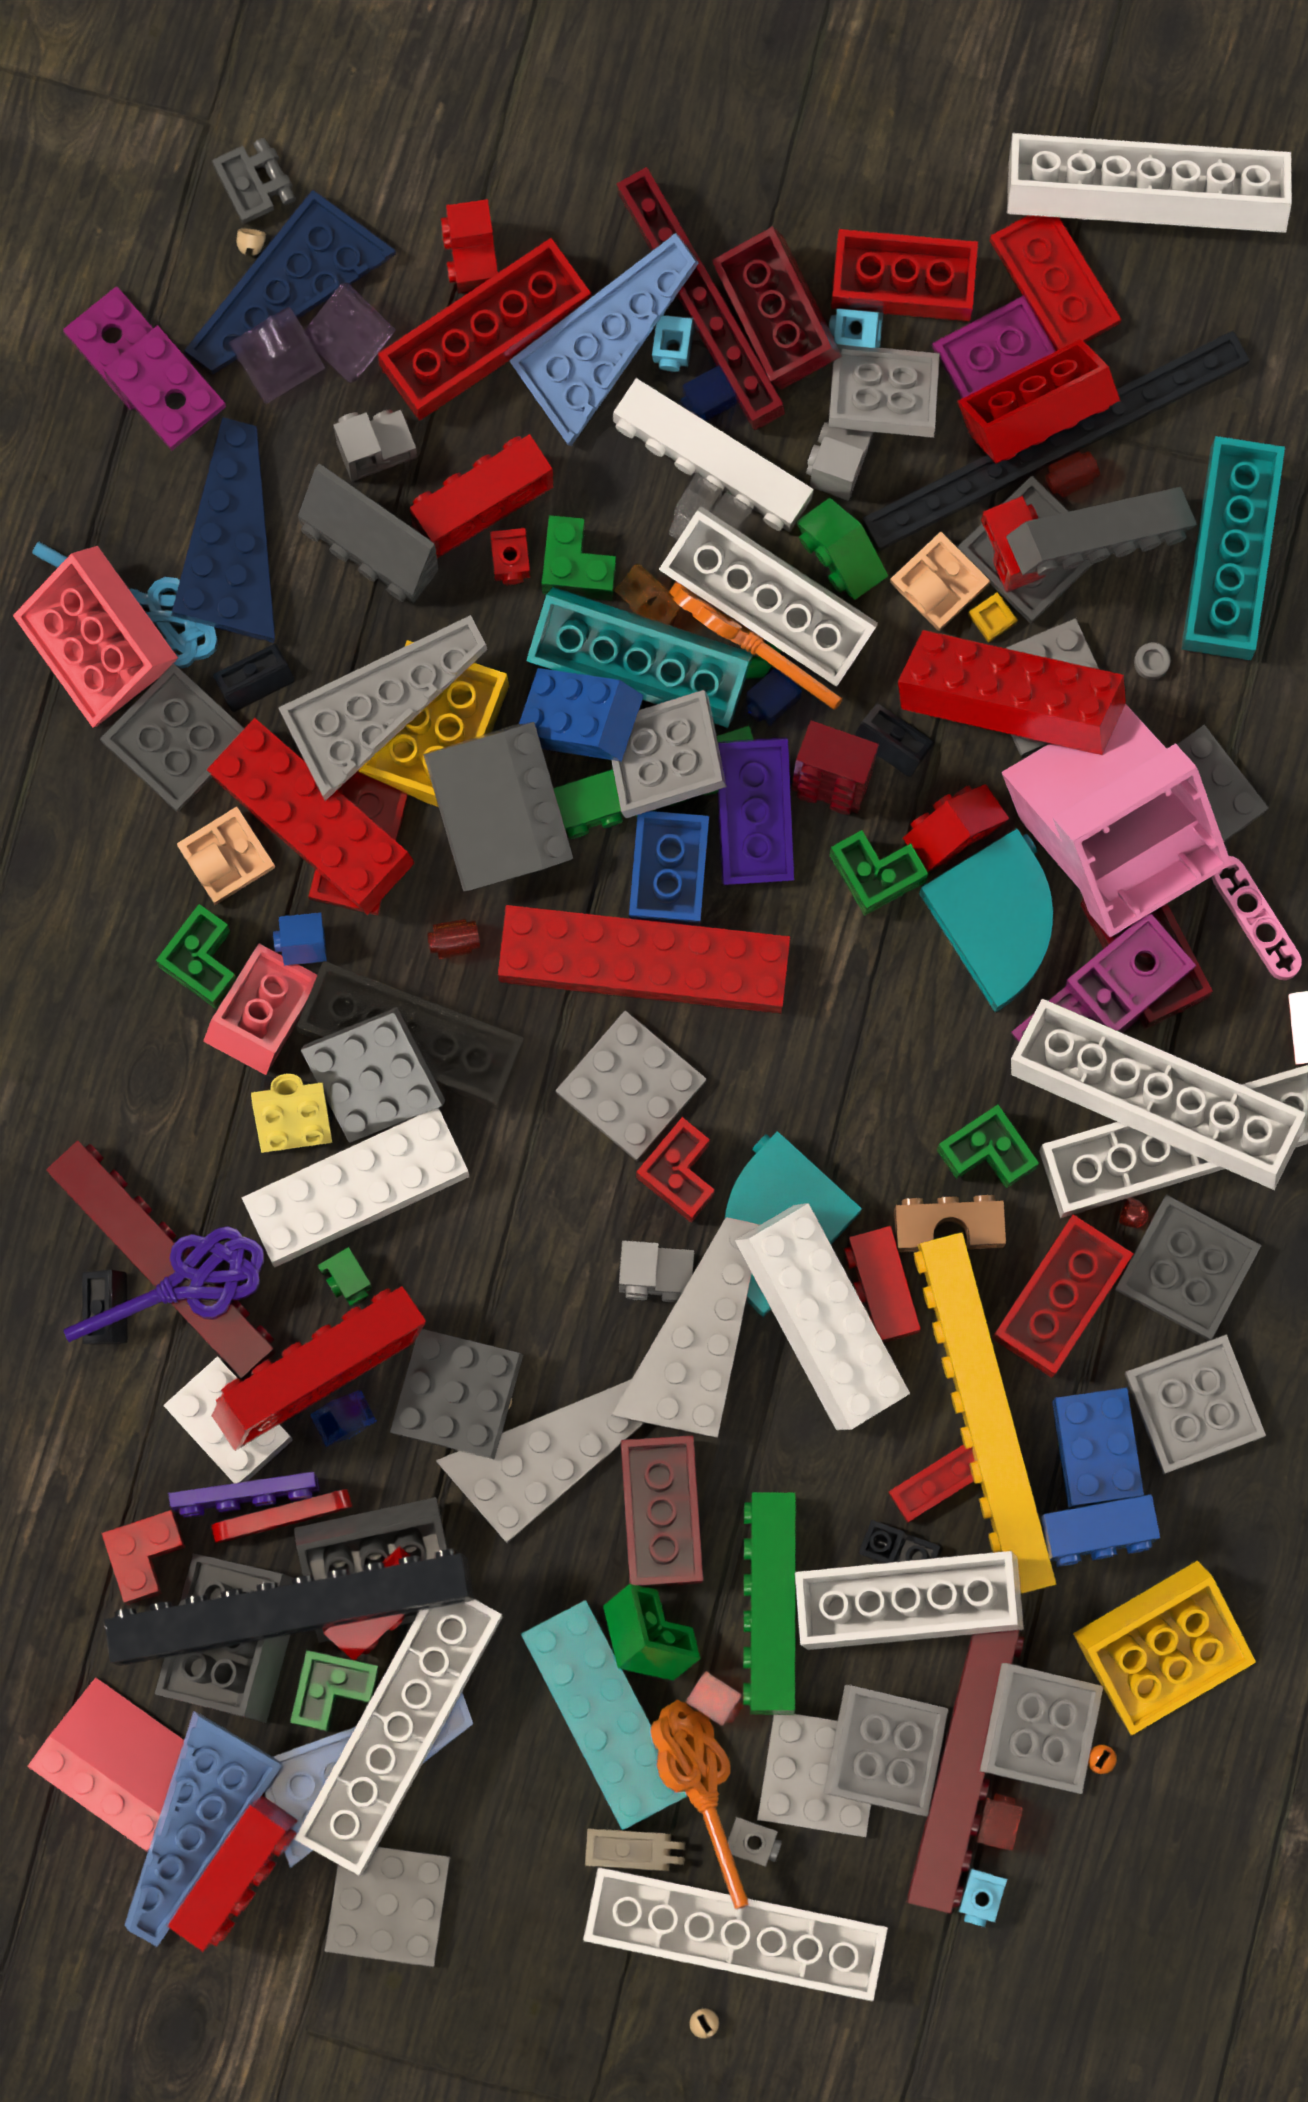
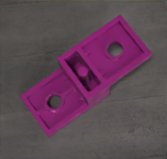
M117 286L63 329L68 339L131 411L135 408L171 451L226 407L224 401L158 325L153 328ZM112 327L122 331L121 339L113 344L103 340L104 332ZM173 393H180L185 396L186 402L179 409H171L166 405L168 396Z
M1150 913L1135 922L1067 979L1066 987L1051 998L1049 1002L1120 1033H1124L1139 1020L1140 1014L1191 972L1196 965ZM1140 953L1151 954L1155 959V967L1148 972L1140 971L1134 963L1136 956ZM1034 1014L1011 1032L1018 1043L1021 1041Z

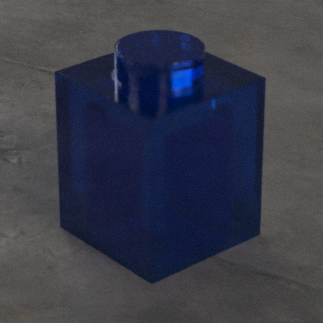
M720 366L682 385L684 397L680 401L683 408L704 421L737 404L736 394Z
M775 668L747 692L746 701L749 704L746 708L758 722L764 720L770 726L801 699L802 690L792 679Z
M361 1390L332 1400L310 1414L326 1447L356 1436L377 1422Z

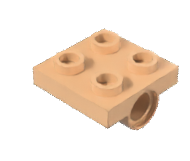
M940 532L890 579V583L940 631L989 585L990 580Z
M238 807L233 808L177 843L179 850L215 905L275 868L272 860Z

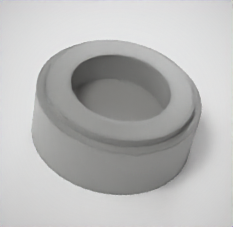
M1147 643L1140 647L1134 659L1135 669L1145 679H1159L1165 675L1170 666V654L1161 644Z

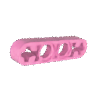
M1229 856L1231 865L1227 868L1231 869L1234 867L1237 872L1233 876L1235 882L1239 886L1244 881L1247 886L1239 888L1233 895H1230L1228 891L1232 890L1234 885L1229 878L1221 879L1220 874L1223 870L1211 876L1214 885L1269 972L1279 980L1293 978L1300 970L1302 963L1298 950L1243 863L1239 859ZM1243 894L1252 895L1257 902L1256 909L1250 913L1241 911L1237 905L1239 896ZM1261 924L1271 925L1276 932L1275 939L1268 943L1260 941L1256 935L1257 927ZM1280 941L1285 945L1279 949L1281 955L1285 959L1289 957L1293 959L1290 965L1291 971L1289 972L1286 968H1277L1276 964L1280 959L1275 951L1271 955H1268L1266 950L1273 949Z

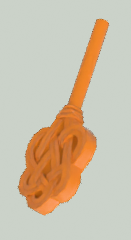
M677 581L674 583L669 591L674 597L673 600L683 609L691 612L694 618L709 629L741 645V648L746 649L747 652L759 655L833 710L837 709L841 704V697L767 645L764 638Z
M676 1700L661 1710L659 1719L653 1722L650 1730L652 1741L659 1750L657 1760L659 1776L666 1787L674 1792H685L690 1798V1802L694 1804V1807L698 1808L697 1810L703 1814L735 1910L748 1906L749 1903L716 1810L719 1795L717 1786L724 1783L729 1777L730 1761L723 1748L714 1739V1729L709 1718L702 1712L693 1711L685 1702Z

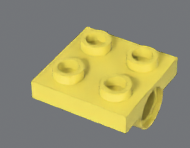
M283 1074L271 1082V1090L251 1093L261 1153L332 1143L323 1083L303 1085L301 1078L297 1075Z

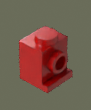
M525 528L491 531L495 581H502L503 584L513 585L522 583L524 581L523 578H530ZM516 552L517 557L514 560H507L504 558V554Z

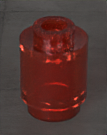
M1087 451L1083 454L1076 452L1049 465V473L1045 475L1052 493H1059L1062 497H1065L1093 484L1094 479L1100 477V471L1093 455Z
M465 918L432 924L433 932L427 933L430 953H438L439 959L472 954V950L480 948L475 920L467 922Z

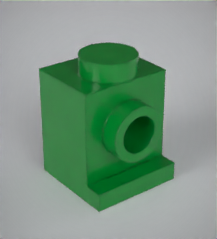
M349 1247L318 1265L323 1276L327 1273L331 1274V1277L326 1279L336 1298L343 1295L350 1307L369 1297L366 1291L372 1289V1286Z

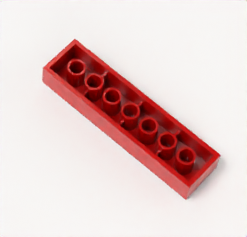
M506 905L498 981L500 983L781 1014L790 936Z

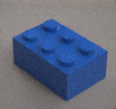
M537 668L519 724L535 723L541 748L544 750L622 762L644 695L618 679Z
M655 811L638 814L629 919L700 926L709 816Z
M1127 1388L1055 1398L1052 1401L1068 1509L1144 1496Z
M1152 1495L1048 1513L1039 1519L1050 1562L1056 1561L1057 1567L1077 1564L1078 1561H1081L1080 1556L1091 1554L1092 1561L1114 1557L1113 1555L1117 1554L1116 1550L1127 1548L1128 1554L1148 1551L1149 1548H1153L1152 1543L1160 1538Z

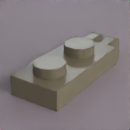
M587 1829L585 1866L669 1871L670 1864L684 1865L685 1857L670 1856V1849L685 1850L686 1842H672L671 1834Z

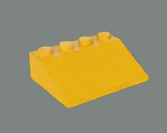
M407 640L405 646L410 645L414 642ZM473 663L358 771L423 802L439 807L423 754L491 733L509 688L507 674Z
M1198 1560L1073 1633L1090 1667L1131 1735L1256 1663L1213 1576Z

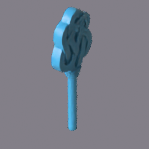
M41 542L36 544L32 554L57 568L67 559L66 556ZM164 577L157 580L149 588L148 594L139 592L137 589H129L141 607L150 609V612H146L154 625H157L174 652L178 651L181 654H176L178 659L174 662L179 669L189 667L195 660L208 658L216 651L218 640L214 627L171 616L172 611L162 610L173 609L176 595L162 594L167 591H174L177 594L179 579ZM171 625L185 627V631L178 634ZM205 637V643L198 646V640Z

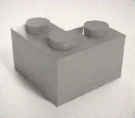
M392 410L382 411L376 414L372 421L369 420L367 413L359 415L357 412L342 416L338 420L339 423L333 425L337 446L352 482L417 458L416 447L401 410L396 412Z
M824 422L818 439L821 445L814 444L807 463L806 474L811 475L810 487L849 501L870 446L873 432L828 427L829 423Z
M622 1241L619 1292L626 1293L627 1299L647 1300L648 1294L662 1295V1301L677 1303L693 1274L694 1250L658 1248V1243Z

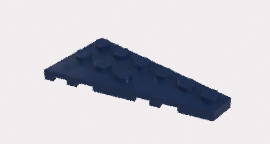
M312 190L184 350L185 355L213 375L395 256L396 251Z
M222 417L171 616L274 643L275 634L257 426Z

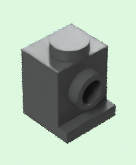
M738 1817L735 1818L727 1841L733 1856L766 1867L768 1860L776 1861L782 1841L775 1839L777 1831ZM751 1836H758L761 1839L762 1845L758 1850H751L748 1847L747 1841Z

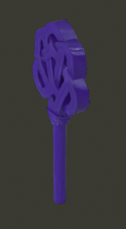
M229 1226L216 1229L206 1237L193 1234L181 1237L172 1246L170 1261L175 1272L169 1277L166 1276L160 1284H157L156 1289L63 1329L68 1342H71L160 1302L167 1304L187 1300L193 1313L203 1319H216L227 1312L232 1301L247 1298L257 1291L260 1284L259 1272L264 1263V1250L256 1241L242 1237L237 1229ZM230 1240L223 1245L220 1244L222 1241ZM195 1248L183 1262V1253L187 1249ZM245 1251L252 1254L251 1262L244 1258ZM208 1253L212 1254L199 1269H195ZM224 1261L230 1264L229 1270L215 1271ZM186 1279L191 1280L189 1286L178 1287ZM247 1281V1283L238 1286L239 1282ZM204 1284H225L224 1288L203 1286ZM199 1300H215L217 1303L212 1306H205Z

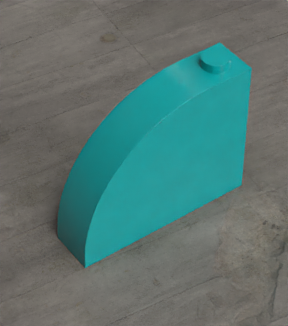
M1018 829L922 886L919 893L995 1013L1012 1002L1032 981L1046 954L1053 926L1052 896L1044 871L1034 855L1037 853V849L1031 838L1027 834L1022 836Z
M777 1131L772 1137L765 1134L753 1147L752 1150L756 1154L744 1167L735 1182L727 1204L725 1218L763 1224L793 1205L808 1203L831 1245L857 1218L862 1208ZM751 1273L746 1300L764 1317L771 1310V1307Z

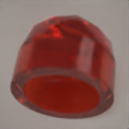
M1129 1197L1123 1206L1119 1223L1130 1228L1143 1226L1149 1216L1147 1207L1143 1202Z

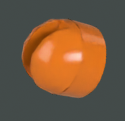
M1107 1745L1093 1747L1088 1761L1089 1768L1097 1774H1106L1112 1771L1117 1762L1114 1750ZM1105 1750L1110 1755L1100 1769L1095 1764Z

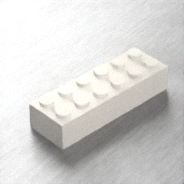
M701 506L659 568L660 571L835 686L839 684L877 626L876 621Z
M436 1108L242 1197V1200L275 1268L468 1178L469 1172L439 1108Z
M808 1203L793 1205L735 1240L836 1430H851L910 1394Z
M1012 1551L795 1572L800 1645L808 1650L1024 1629L1018 1557Z

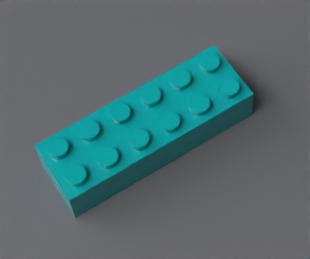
M1215 436L1209 456L1181 650L1245 660L1252 659L1257 646L1285 447Z
M552 587L546 594L526 661L555 671L621 680L644 695L642 700L654 704L664 703L705 690L709 697L713 722L728 728L733 720L753 654Z
M586 1600L521 1634L622 1831L687 1797L685 1792H674L666 1787L660 1778L657 1767L659 1750L652 1741L651 1725L622 1669L617 1667L615 1655Z

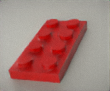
M1027 215L990 236L989 241L1020 292L1027 299L1056 351L1079 339L1086 343L1120 324V316L1059 217Z
M357 771L337 790L397 842L408 794ZM315 870L309 900L363 912ZM382 900L369 914L379 915Z

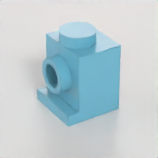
M837 309L836 315H831L829 330L832 336H834L836 344L880 348L883 313ZM855 321L862 324V331L858 335L853 334L851 331V325Z
M662 315L657 322L652 358L654 363H659L660 369L677 372L680 371V366L688 367L695 329L693 319ZM671 343L680 345L678 351H669L667 347Z
M969 1869L958 1912L965 1914L964 1921L981 1927H985L986 1921L995 1922L1007 1879ZM979 1892H984L989 1897L987 1905L983 1907L975 1902V1897Z

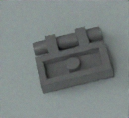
M266 138L258 139L253 143L258 154L251 157L248 156L244 146H241L212 160V164L242 224L273 211L274 206L269 198L273 195H279L284 205H288L296 200L291 190L293 184L289 176L283 174L277 162L279 156L274 148H270ZM265 168L271 181L262 184L256 170Z

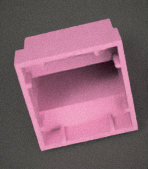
M1126 704L1102 755L1049 743L1002 772L1020 821L1081 890L1089 914L1109 937H1112L1231 865L1197 766L1176 744L1166 749Z

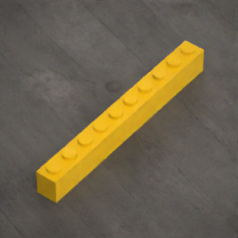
M963 1233L917 1244L919 1251L913 1253L918 1273L925 1272L928 1286L923 1288V1293L928 1309L934 1307L937 1322H933L932 1327L937 1343H943L947 1356L941 1358L946 1378L953 1377L956 1392L951 1393V1398L956 1414L962 1413L966 1427L960 1428L965 1448H971L975 1462L970 1463V1470L974 1483H981L984 1497L979 1498V1503L984 1519L990 1518L994 1532L988 1533L993 1553L1012 1551L1018 1557L1021 1594L1056 1585Z

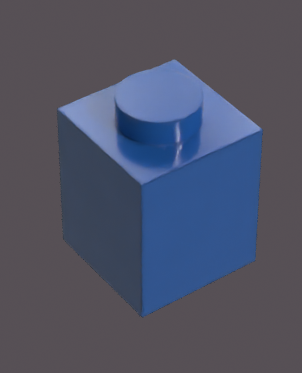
M321 913L279 917L280 931H273L275 953L282 952L284 966L327 961Z

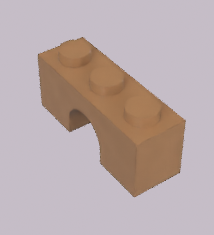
M994 1195L974 1196V1202H959V1197L938 1198L937 1204H923V1199L921 1198L903 1199L902 1205H896L894 1209L898 1252H918L917 1244L934 1240V1229L944 1222L957 1223L965 1230L968 1249L1004 1248L1006 1244L1004 1201H995Z

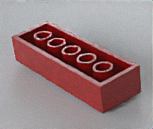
M550 238L379 352V366L420 421L510 361L591 298V292L553 239Z
M926 630L922 631L898 680L901 709L1099 755L1103 754L1126 704L1124 675Z
M256 718L245 727L207 768L209 774L221 787L366 915L415 864L410 854L338 790L325 801L305 761Z
M403 1286L393 1292L389 1288L381 1291L372 1298L373 1304L363 1310L360 1306L351 1309L342 1316L343 1322L333 1328L330 1324L321 1327L312 1334L313 1340L303 1346L300 1342L291 1345L282 1352L283 1358L273 1364L270 1360H267L251 1371L253 1376L243 1382L237 1378L221 1389L223 1394L216 1400L217 1404L211 1416L234 1451H237L412 1345L425 1325L426 1320Z

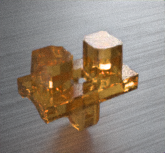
M639 563L632 567L625 579L614 590L630 605L629 608L636 615H641L669 625L682 609L673 600L674 597ZM657 596V599L652 603L651 606L646 602L647 600Z

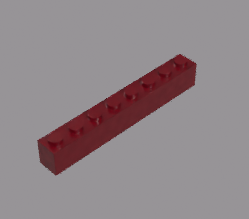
M645 167L618 182L616 185L619 196L651 252L676 233L698 261V265L678 292L677 297L689 318L693 319L695 329L753 430L756 431L784 415V406L648 168Z
M77 1140L46 1171L156 1288L157 1284H160L166 1276L169 1277L175 1272L170 1261L172 1246L175 1244L173 1240L177 1235L164 1221L157 1225L148 1216L153 1210L139 1195L134 1199L131 1198L124 1190L128 1183L115 1169L108 1173L100 1165L104 1158L90 1143L84 1147ZM190 1249L183 1253V1262L192 1252ZM186 1279L178 1287L189 1286L191 1280ZM204 1284L203 1287L224 1288L225 1286L223 1284ZM187 1300L170 1303L243 1381L252 1375L251 1371L255 1367L267 1361L275 1353L274 1349L270 1346L275 1341L273 1337L261 1325L255 1329L246 1320L250 1313L238 1300L232 1301L227 1312L216 1319H203L193 1313ZM199 1300L205 1306H212L217 1303L215 1300Z
M1020 1630L971 1634L906 1903L951 1914L952 1907L959 1908L964 1887L958 1885L961 1871L968 1872L972 1851L967 1850L970 1835H977L981 1815L975 1814L978 1799L985 1801L990 1779L984 1778L985 1772H981L980 1768L1002 1663L1012 1664L1013 1657L1020 1658L1024 1643V1637L1018 1636Z

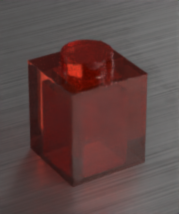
M706 1671L685 1701L688 1706L699 1711L721 1727L725 1721L732 1724L743 1708V1705L738 1702L742 1695Z
M995 1794L994 1800L985 1799L975 1843L1013 1851L1023 1810L1022 1807L1015 1806V1798Z

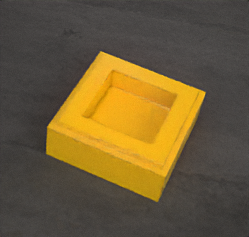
M998 592L968 613L988 643L1018 622Z

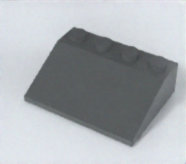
M321 464L317 465L298 514L300 525L303 526L301 531L315 542L321 539L331 546L330 552L340 560L346 562L350 559L359 565L358 571L367 579L373 582L376 579L382 581L388 586L386 590L399 601L403 602L407 599L414 604L438 572L435 544Z
M534 722L509 726L423 754L463 892L542 870L573 859Z
M436 1497L294 1528L296 1547L303 1576H314V1580L328 1578V1572L339 1569H349L350 1574L364 1571V1565L383 1562L399 1546L410 1556H420L421 1561L435 1558V1552L448 1549ZM420 1611L406 1613L400 1625L414 1622ZM323 1629L316 1630L319 1643L330 1641L323 1634Z
M193 1553L179 1605L186 1604L185 1599L193 1596L206 1595L207 1600L221 1598L222 1591L231 1589H242L243 1594L257 1591L256 1586L263 1583L278 1582V1587L292 1585L293 1577ZM290 1635L164 1658L155 1695L267 1723Z

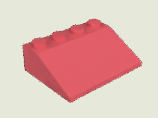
M98 546L71 553L13 615L93 728L97 727L156 681L178 659Z
M95 1677L47 1738L28 1767L148 1852L184 1740Z

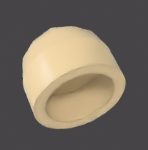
M238 229L237 247L239 251L246 254V249L251 248L252 256L260 253L265 243L266 233L254 229Z
M699 2009L690 2018V2029L699 2038H710L715 2035L719 2028L717 2015L709 2009ZM704 2014L706 2022L712 2029L708 2033L704 2032L697 2018Z

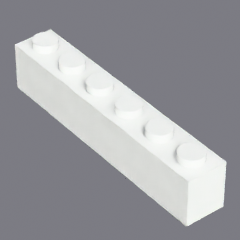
M637 378L613 412V422L617 424L615 427L619 432L629 438L634 436L646 442L645 447L657 456L662 457L665 454L675 460V466L688 475H692L694 472L705 479L704 484L714 492L721 494L724 491L734 497V503L747 512L752 510L764 516L763 521L775 530L781 531L783 528L790 533L796 521L813 498V488Z

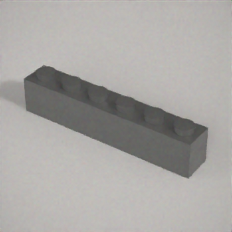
M1177 487L1026 521L1008 534L1006 538L1022 575L1037 572L1039 576L1053 572L1059 566H1063L1065 570L1079 566L1085 560H1089L1091 564L1100 562L1108 558L1110 554H1115L1119 558L1132 553L1136 548H1141L1142 552L1156 548L1162 542H1166L1167 546L1177 544L1187 538L1185 533L1196 526L1197 523L1182 488Z

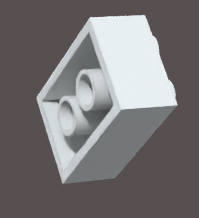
M217 1356L165 1403L164 1407L233 1483L247 1482L293 1440L278 1425L237 1451H234L211 1416L217 1404V1398L223 1394L221 1389L237 1379Z

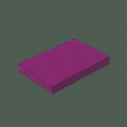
M1024 295L932 344L935 353H939V360L961 399L1056 351Z

